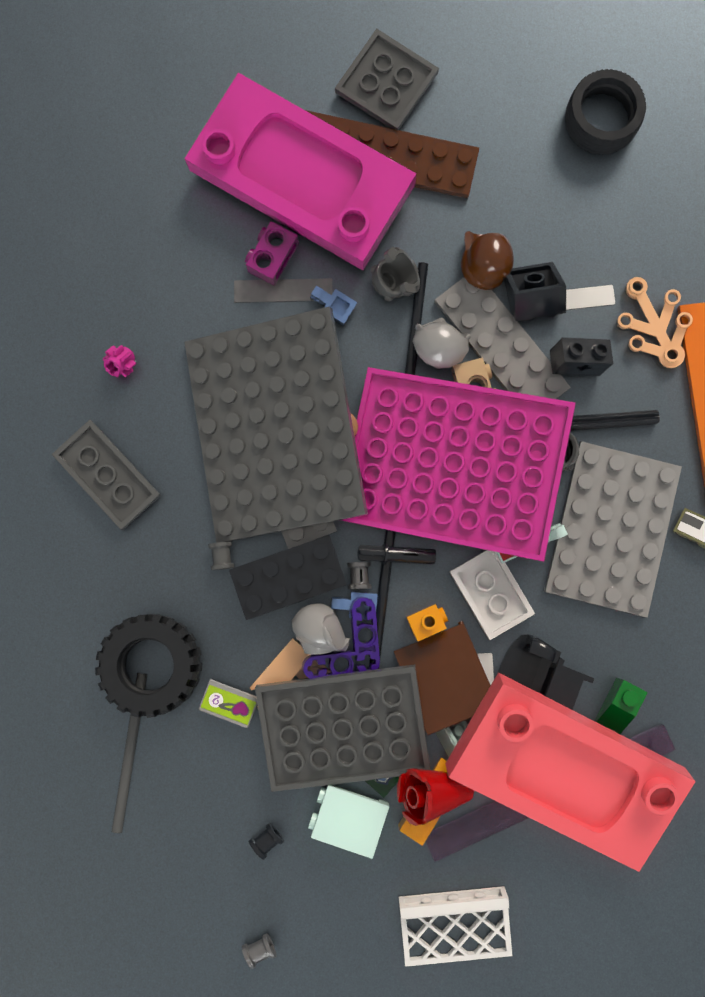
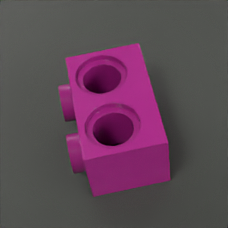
M270 221L267 228L263 227L257 238L259 242L255 249H250L245 262L248 273L275 286L296 250L299 240L297 234ZM274 238L283 240L279 246H273L270 242ZM264 259L271 262L266 268L258 266V263Z

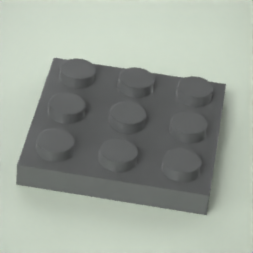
M376 28L335 87V93L387 127L399 130L437 76L439 68Z

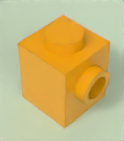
M436 604L406 617L416 641L423 640L447 629L445 625L448 622L446 613L442 607L437 608Z

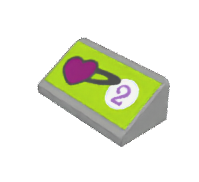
M210 679L199 710L248 728L257 707V697Z

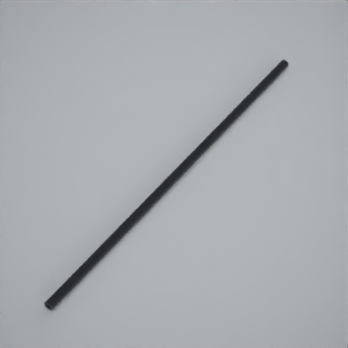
M425 262L418 263L420 289L414 294L405 368V374L415 375L417 362L413 338L416 331L415 325L421 324L428 271V263ZM385 531L384 544H387L389 547H394L395 531ZM387 562L386 565L381 563L376 606L380 658L392 562ZM370 658L369 664L373 663L374 659Z

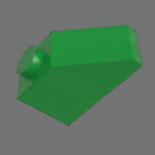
M616 678L595 722L621 734L636 717L648 692L623 679Z

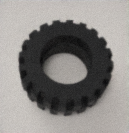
M159 614L138 615L123 620V623L120 625H115L110 630V635L102 640V650L97 651L96 660H99V667H95L96 676L100 675L101 682L98 683L101 691H106L107 696L105 698L110 704L115 703L118 705L117 710L123 713L129 712L131 716L138 718L141 716L151 718L161 714L164 715L182 705L192 695L193 689L198 685L200 680L199 672L202 671V663L199 656L202 654L200 647L197 648L194 635L186 630L187 627L174 621V618ZM144 640L161 642L169 649L173 658L174 669L170 680L163 687L156 690L138 688L131 681L127 673L126 661L129 651L134 645Z

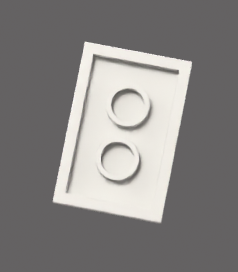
M486 550L449 572L488 640L497 637L535 614L506 563L502 564L496 552Z

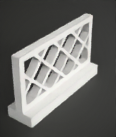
M504 886L399 897L405 967L512 956L508 911L509 898ZM502 910L503 918L496 926L486 919L491 911ZM466 913H472L477 917L470 928L459 921ZM438 916H446L451 920L443 931L433 924V921ZM418 918L424 924L415 934L407 927L406 919ZM482 922L492 929L484 940L474 933ZM455 924L465 932L458 942H455L447 935ZM428 927L438 934L431 945L420 938ZM498 934L505 939V948L494 949L488 943ZM470 936L479 943L474 951H467L462 947ZM444 939L453 947L448 953L440 954L435 948ZM416 941L426 949L421 956L410 957L409 949Z

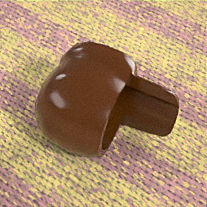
M467 231L464 236L465 251L461 259V270L464 278L469 284L479 289L493 290L499 287L504 278L510 274L514 264L513 249L505 235L499 233L474 234Z

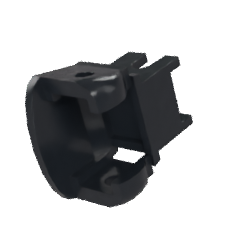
M529 634L521 635L514 640L499 668V673L573 710L583 680L590 683L594 681L593 677L563 666L565 660L560 658V651L538 637Z

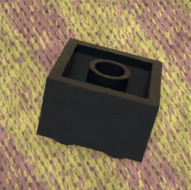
M553 262L512 268L510 274L504 278L509 307L515 321H530L533 318L554 317L558 314L566 313V284Z

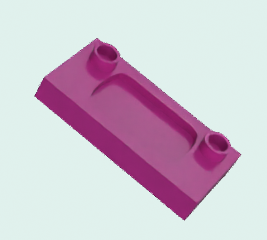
M240 73L234 78L184 158L189 171L363 271L416 183L415 172Z

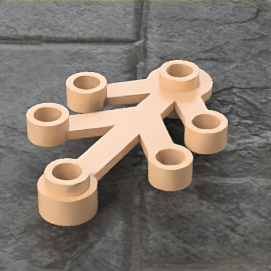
M634 277L626 285V294L631 299H637L648 323L634 319L630 313L625 312L618 317L617 325L621 329L629 328L656 337L660 346L645 342L644 338L640 335L633 336L628 346L633 352L642 351L657 356L659 362L666 368H676L684 361L685 351L681 347V343L686 329L692 324L693 318L688 312L680 313L675 320L677 327L670 341L666 330L674 307L681 299L680 292L671 289L665 294V304L659 318L646 294L647 282L641 277ZM633 284H641L642 289L640 291L634 290ZM674 294L677 297V301H669L668 295ZM680 317H686L688 319V324H681L679 320ZM621 318H629L630 324L623 325ZM635 339L639 340L641 347L635 348L632 345V341ZM668 351H674L676 358L670 359L667 355Z

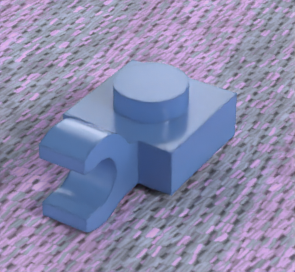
M318 286L314 288L310 297L315 302L325 305V307L330 306L333 310L334 320L343 326L357 304L356 301L337 289L330 295Z
M351 591L350 599L332 597L331 609L349 610L348 617L351 618L350 606L354 599L366 597L373 601L376 608L378 594ZM361 602V606L357 607L356 611L360 612L362 619L365 620V611L369 610V606Z

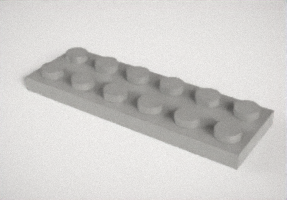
M463 277L435 299L434 303L460 333L470 334L469 346L479 358L483 357L485 364H489L492 375L505 391L557 399L571 388L561 374H552L551 362L518 321H515L513 315L492 290L476 288Z

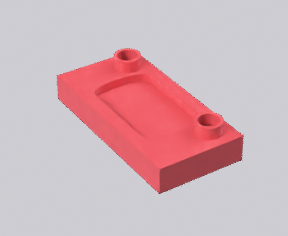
M499 672L445 763L450 779L640 872L696 782L685 767Z

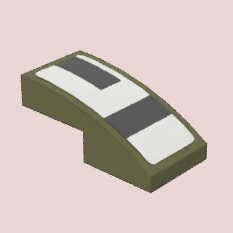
M684 508L673 532L698 543L700 547L705 549V517Z

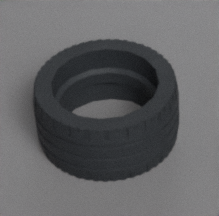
M613 69L597 70L585 76L573 90L566 107L565 123L567 132L573 142L581 149H584V151L597 155L612 154L630 143L640 129L646 112L645 94L638 82L630 75H627V73ZM599 94L614 97L623 104L627 112V125L618 131H603L595 128L586 120L582 113L581 105L583 100L592 95Z

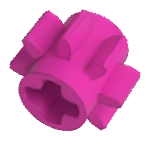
M113 345L105 351L106 356L103 358L104 368L110 375L118 378L122 374L124 377H127L133 372L132 367L136 365L135 356L129 348L123 347V345L116 348Z

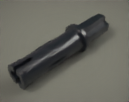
M383 544L382 546L360 545L357 552L358 559L361 561H378L385 565L387 562L408 564H435L436 562L435 549L389 547L387 544Z

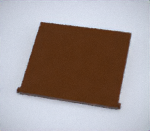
M463 621L458 622L459 625L394 651L399 666L414 664L416 666L424 727L428 736L472 718L491 686Z

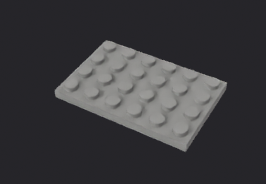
M582 441L579 442V456L574 463L560 521L568 534L556 539L544 592L648 618L682 466Z

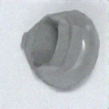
M444 318L436 319L425 325H415L416 331L413 344L416 353L426 364L437 369L451 368L462 362L468 353L470 334L460 333L456 328L448 324Z
M321 603L306 605L291 620L293 632L296 639L300 641L305 654H325L332 651L346 652L350 644V638H345L335 610Z

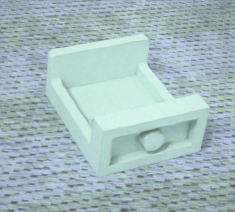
M327 785V788L321 787L317 803H320L321 806L318 814H312L308 826L309 829H312L311 838L373 859L389 810V802L380 798L375 800L334 785Z

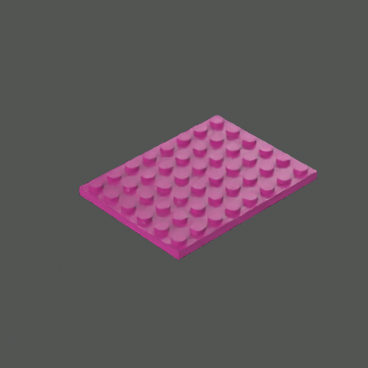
M368 367L357 417L358 431L355 436L368 515L340 521L544 562L576 403Z

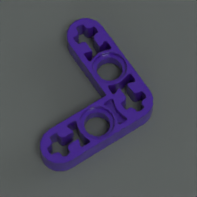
M357 597L351 603L350 615L353 650L312 654L304 659L302 669L309 679L379 668L380 656L376 608L372 600L366 597ZM361 602L369 606V610L365 611V620L371 619V624L360 623L357 625V620L362 621L361 613L356 611V608L361 606ZM363 628H369L372 632V638L366 643H362L358 639V633ZM365 655L374 659V662L369 664V668L366 669L363 664H356L357 670H353L354 663L351 656H355L356 661L365 660ZM339 657H344L348 661L347 669L342 672L334 669V662ZM329 658L328 666L331 671L330 673H327L326 668L317 669V674H313L311 670L307 669L308 666L312 665V661L316 660L319 665H325V659Z

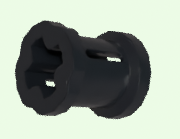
M268 823L265 831L257 838H251L248 842L253 851L264 860L267 857V853L277 844H282L284 839L280 832L271 823Z

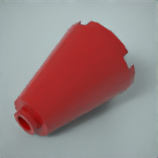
M416 768L407 769L406 773L401 774L397 784L398 803L403 802L406 810L402 811V814L410 824L415 826L424 825L467 803L473 798L475 792L450 779L447 772Z

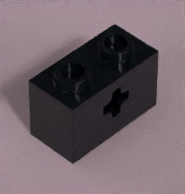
M562 337L550 349L552 374L600 376L613 365L611 341L607 339Z

